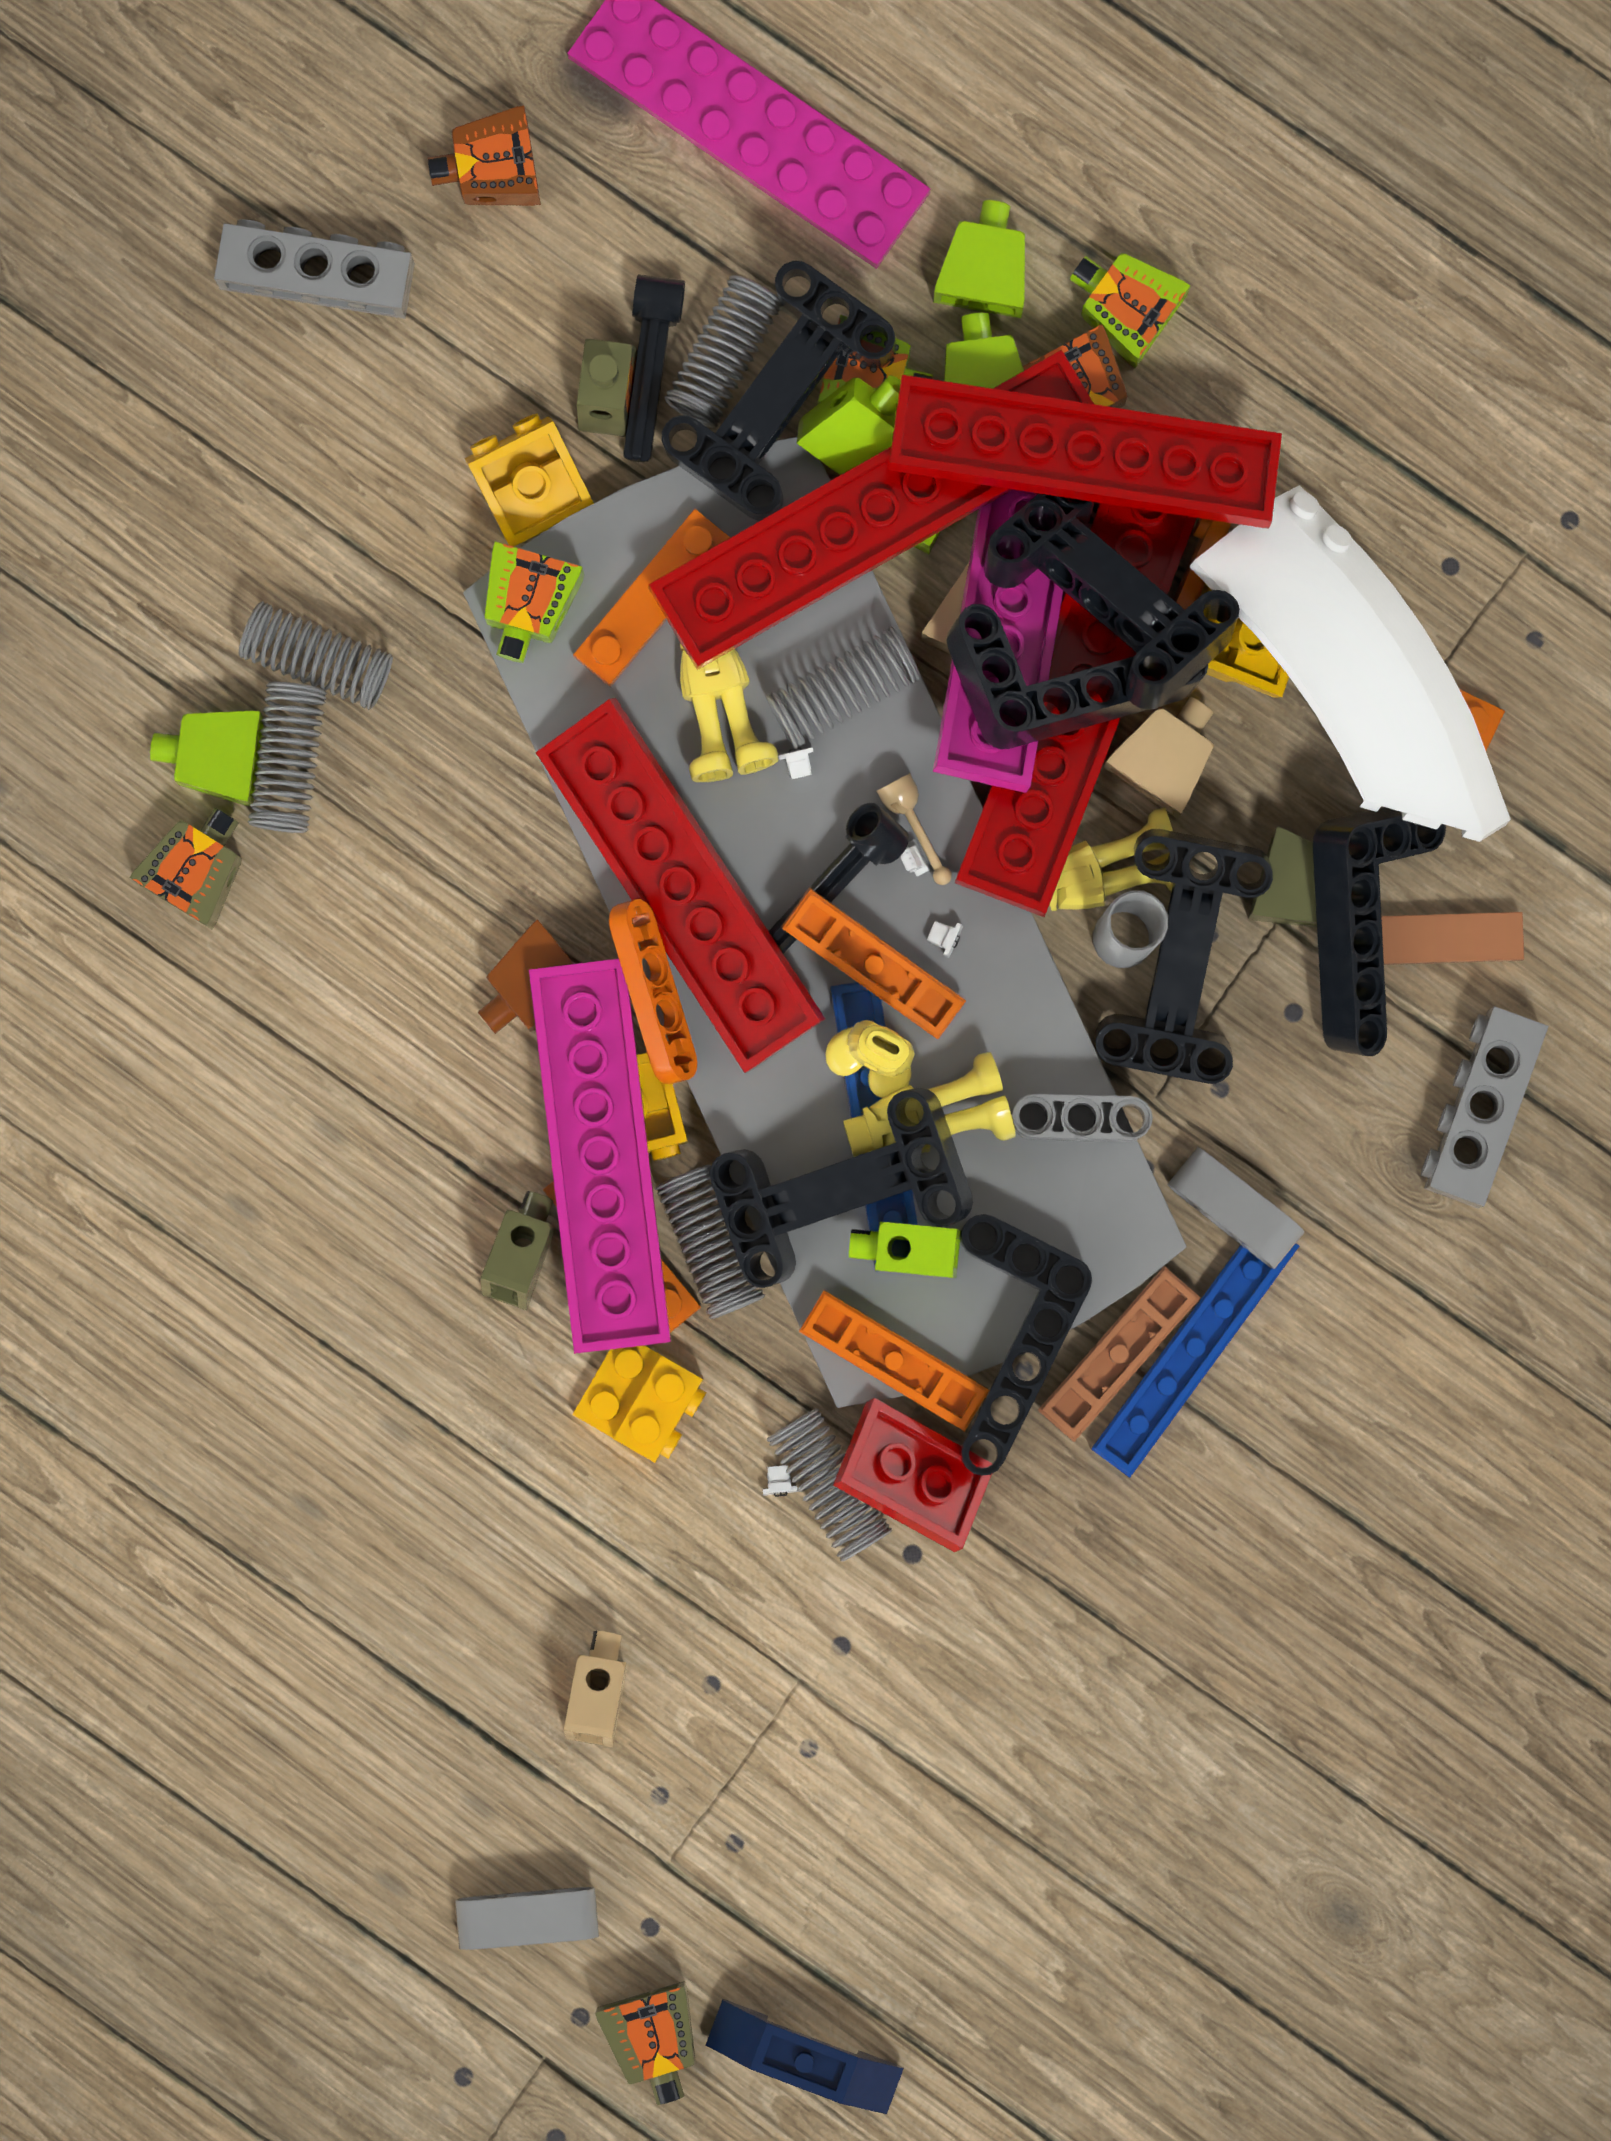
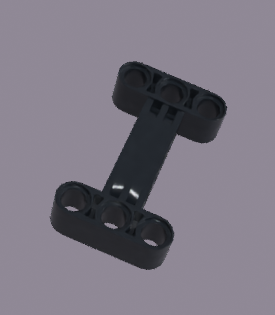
M803 261L785 263L778 270L775 277V287L780 303L785 309L797 316L799 320L716 433L698 420L686 415L671 418L662 430V443L667 456L674 463L744 514L757 521H761L775 513L783 506V493L779 481L762 468L759 463L842 350L863 365L872 368L886 365L892 360L896 352L895 333L887 320ZM796 276L806 278L811 284L808 292L800 297L788 295L784 291V286L790 278ZM833 304L845 306L849 311L848 318L838 325H831L822 317L825 309ZM871 332H879L887 338L888 343L882 351L870 353L861 346L863 337ZM690 430L697 435V442L692 449L678 451L671 446L672 438L678 431ZM721 457L729 458L736 464L734 473L726 479H717L710 474L712 463ZM759 485L770 487L774 491L773 501L765 507L751 505L748 501V495L754 487Z
M1038 493L991 535L984 564L985 577L997 587L1013 588L1039 569L1137 653L1132 660L1127 678L1126 696L1138 708L1146 710L1158 708L1220 654L1231 642L1240 611L1237 600L1226 591L1211 590L1202 594L1187 609H1183L1086 527L1090 521L1094 502ZM1068 500H1075L1078 503L1069 502ZM1036 527H1039V528H1043V529H1045V530H1047V531H1040V530H1037V529H1035V528H1036ZM1003 555L1011 556V557H1013L1014 559H1006V558H1004V557H1002V556H1003ZM1208 619H1215L1221 623H1213ZM1176 647L1185 648L1189 652L1179 651ZM1143 676H1150L1157 679L1158 681H1150L1145 679Z
M1150 829L1143 832L1137 838L1134 845V859L1137 869L1144 876L1173 883L1167 910L1168 929L1160 944L1145 1019L1124 1014L1106 1016L1099 1022L1096 1029V1050L1105 1062L1112 1065L1207 1084H1216L1230 1075L1233 1068L1232 1049L1229 1042L1222 1035L1194 1029L1222 895L1227 893L1247 898H1256L1263 895L1270 888L1273 881L1272 866L1268 856L1263 851L1254 847L1163 829ZM1151 843H1161L1169 849L1170 854L1164 863L1152 865L1142 856L1144 848ZM1200 852L1212 854L1217 860L1215 868L1207 874L1194 872L1189 863L1195 854ZM1246 862H1257L1264 868V874L1255 883H1245L1237 876L1239 867ZM1113 1029H1121L1130 1036V1042L1122 1049H1112L1105 1044L1104 1036ZM1159 1039H1170L1178 1048L1172 1057L1161 1059L1151 1052L1152 1044ZM1207 1048H1216L1225 1056L1223 1062L1214 1068L1202 1066L1197 1058Z
M925 1088L909 1089L899 1092L890 1100L887 1115L896 1143L773 1186L770 1184L764 1163L753 1151L746 1149L724 1153L716 1158L710 1170L711 1183L745 1279L750 1284L759 1288L771 1287L786 1281L794 1273L796 1259L787 1232L911 1189L922 1217L933 1226H949L960 1222L968 1216L973 1205L972 1193L941 1103L932 1091ZM910 1098L917 1099L923 1106V1118L918 1124L911 1122L905 1113V1106ZM926 1144L932 1145L939 1153L940 1160L935 1170L928 1169L921 1160V1151ZM733 1160L739 1161L745 1168L746 1177L742 1185L736 1184L730 1177L729 1168ZM941 1190L949 1192L955 1200L956 1206L951 1216L944 1215L937 1207L936 1200ZM749 1206L755 1207L761 1214L762 1222L757 1231L752 1230L745 1222V1212ZM764 1252L772 1254L777 1261V1271L774 1276L767 1275L761 1268L760 1260Z

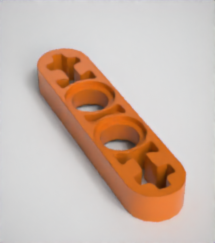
M641 899L617 904L609 914L610 931L652 1070L658 1080L664 1084H674L690 1080L697 1071V1056L654 913L651 907ZM643 958L648 963L650 969V979L646 977L643 971ZM657 1004L661 1007V1010L663 1012V1026L660 1024L657 1017Z

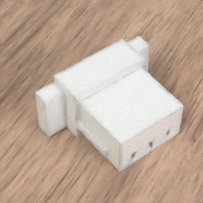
M801 747L789 750V753L778 755L779 760L786 759L791 779L812 775L808 753L814 752L813 747L803 750Z
M916 839L908 842L904 853L900 857L906 870L911 873L915 872L916 877L930 871Z
M935 921L927 941L945 950L943 955L949 958L953 949L958 945L963 926L957 923L954 928Z
M788 1465L767 1467L768 1489H763V1496L774 1495L779 1497L786 1496L787 1493L798 1492L797 1485L791 1486L790 1474L786 1473Z

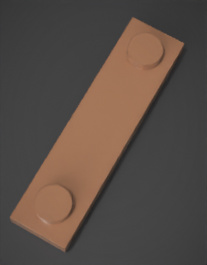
M1163 1266L1037 1411L1071 1441L1075 1442L1198 1302L1200 1297L1168 1268Z

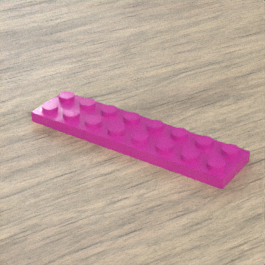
M605 0L567 53L568 59L875 269L879 267L930 194L931 188L655 0Z
M1012 490L978 510L960 614L966 607L972 604L986 605L996 612L1025 684L1029 686L1047 681L1049 678L1063 590L1039 569L1013 588L997 587L985 577L984 564L991 535L1038 494ZM1068 500L1069 502L1078 503L1075 500ZM1036 527V528H1035V529L1040 530V531H1047V530H1045V529H1043V528H1039V527ZM1003 555V556H1002V557H1004V558H1006V559H1014V558L1011 557V556H1006V555ZM965 628L967 633L973 638L982 639L979 632L975 629ZM952 660L933 772L1026 793L1031 786L1038 741L1011 749H998L987 743L980 731ZM983 671L984 676L989 681L999 683L998 678L992 672ZM1000 714L1004 723L1017 727L1015 721L1010 716Z
M619 959L530 969V984L574 1354L671 1342L631 1000Z

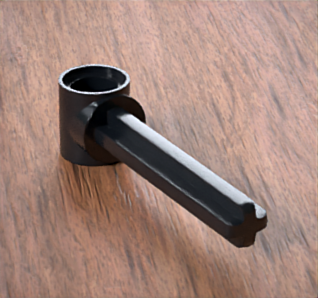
M637 275L632 316L635 317L636 321L641 322L623 452L624 458L633 462H649L652 456L669 327L676 326L681 321L685 280Z
M875 803L863 804L850 815L846 824L847 835L845 837L851 843L810 886L812 890L829 902H832L869 861L876 866L878 864L892 863L904 853L908 845L909 836L907 831ZM807 890L769 930V933L783 954L797 939L783 930L781 926Z

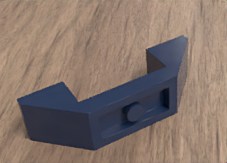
M722 1999L705 2046L753 2071L840 2104L883 2114L888 2113L904 2067L858 2050L857 2054L770 2022L765 2014Z

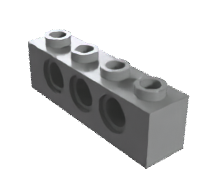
M246 219L237 220V225L223 224L214 276L220 290L406 319L415 263L411 253L405 252L404 246L392 242H377L376 247L358 245V239L341 234L330 235V240L311 237L312 232L297 227H284L283 233L265 230L264 224ZM276 250L281 253V259L275 267L264 269L257 265L258 258L263 252ZM321 257L328 261V266L321 275L309 276L304 273V266L310 259ZM359 265H369L375 269L371 280L363 284L350 280V275L354 268Z
M1495 1006L1487 1011L1486 1016L1478 1014L1469 1037V1041L1476 1043L1470 1061L1462 1059L1454 1078L1453 1086L1460 1088L1454 1106L1450 1104L1445 1105L1437 1126V1131L1444 1133L1438 1151L1434 1149L1429 1150L1421 1171V1176L1428 1178L1424 1189L1475 1208L1485 1206L1549 1026ZM1490 1049H1501L1507 1054L1509 1068L1504 1074H1496L1488 1068L1486 1055ZM1475 1093H1483L1492 1100L1493 1112L1488 1119L1477 1118L1471 1112L1470 1100ZM1459 1138H1468L1476 1145L1477 1157L1472 1164H1463L1455 1157L1454 1145Z

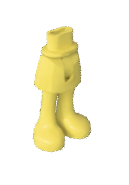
M680 644L682 651L680 667L682 697L687 701L693 702L702 744L700 757L694 759L689 765L692 781L714 782L729 779L733 776L730 758L723 743L716 706V700L718 699L722 700L735 747L738 773L741 775L755 773L777 763V748L769 742H760L751 727L743 689L749 685L750 681L737 651L733 649L697 670L682 644Z
M1166 808L1153 810L1148 816V823L1143 828L1124 838L1092 847L1086 840L1073 845L1049 905L1052 912L1057 911V906L1058 909L1072 910L1105 906L1106 896L1148 883L1165 884L1172 891L1173 883L1144 876L1137 869L1136 865L1108 872H1102L1101 869L1116 861L1134 856V845L1137 838L1143 832L1150 829L1173 831ZM1151 843L1144 848L1143 852L1165 850L1168 848L1161 843ZM1170 852L1147 862L1152 865L1164 863L1168 859Z
M863 1020L857 1022L854 1027L838 1032L829 1041L825 1052L826 1064L836 1075L849 1076L857 1072L862 1066L870 1069L868 1074L869 1088L875 1096L880 1098L909 1085L911 1063L915 1053L912 1044L897 1032L872 1021Z
M991 1052L978 1054L974 1058L973 1069L965 1076L952 1082L929 1088L928 1090L937 1096L943 1107L970 1097L1003 1091V1085ZM911 1085L883 1097L870 1106L869 1109L868 1107L862 1108L863 1115L843 1121L853 1157L896 1143L888 1120V1105L894 1095L901 1091L914 1089ZM1005 1095L972 1108L945 1114L951 1135L968 1130L986 1129L991 1130L995 1137L1002 1141L1016 1136L1012 1115ZM910 1098L905 1106L907 1118L916 1124L922 1120L924 1114L923 1106L917 1099ZM926 1144L922 1148L921 1153L930 1152L931 1145Z

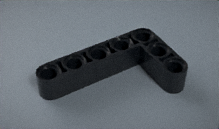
M972 604L966 607L948 632L946 639L947 647L980 731L986 742L995 748L1011 749L1146 710L1133 705L1125 692L1134 656L1026 686L1002 623L996 612L990 607L982 604ZM965 628L975 629L979 632L982 639L973 638L967 633ZM1176 647L1179 651L1189 652L1185 648ZM1208 664L1163 705L1188 697L1206 675ZM983 671L992 672L998 678L999 683L989 681L984 676ZM1143 676L1147 680L1158 681L1153 677ZM1087 690L1095 691L1100 695L1103 702L1093 700L1087 693ZM1044 702L1052 703L1057 707L1060 714L1048 711ZM1000 714L1010 716L1015 721L1017 727L1004 723Z
M1384 807L1380 808L1377 812L1366 811L1327 820L1316 829L1313 837V863L1322 1030L1324 1042L1330 1049L1362 1056H1375L1383 1049L1387 1040V1014L1379 864L1437 849L1445 837V824H1441L1438 829H1433L1402 820V812Z
M987 1214L976 1215L970 1218L963 1226L961 1245L965 1252L1039 1291L962 1444L960 1453L964 1466L972 1473L981 1476L991 1475L998 1471L1004 1463L1092 1284L1091 1271L1084 1262ZM978 1223L989 1224L996 1232L994 1246L988 1250H979L972 1246L969 1241V1232L972 1226ZM1030 1245L1037 1250L1039 1264L1035 1270L1023 1272L1015 1267L1012 1255L1018 1246ZM1071 1266L1081 1273L1083 1282L1078 1292L1067 1294L1058 1288L1056 1275L1062 1267ZM1046 1309L1056 1312L1061 1319L1059 1332L1055 1336L1048 1338L1037 1333L1034 1326L1035 1316L1041 1310ZM1025 1352L1033 1354L1039 1361L1040 1366L1037 1376L1030 1381L1020 1380L1016 1377L1012 1367L1016 1356ZM1000 1396L1011 1397L1018 1406L1017 1417L1009 1424H1000L991 1415V1405ZM981 1439H986L993 1443L997 1453L995 1461L990 1466L984 1468L976 1467L969 1458L970 1447L974 1442Z

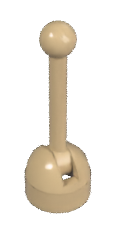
M911 774L877 790L876 792L882 803L889 811L896 814H905L934 869V881L939 885L948 884L951 881L952 873L949 868L942 866L913 811L918 802L919 793Z

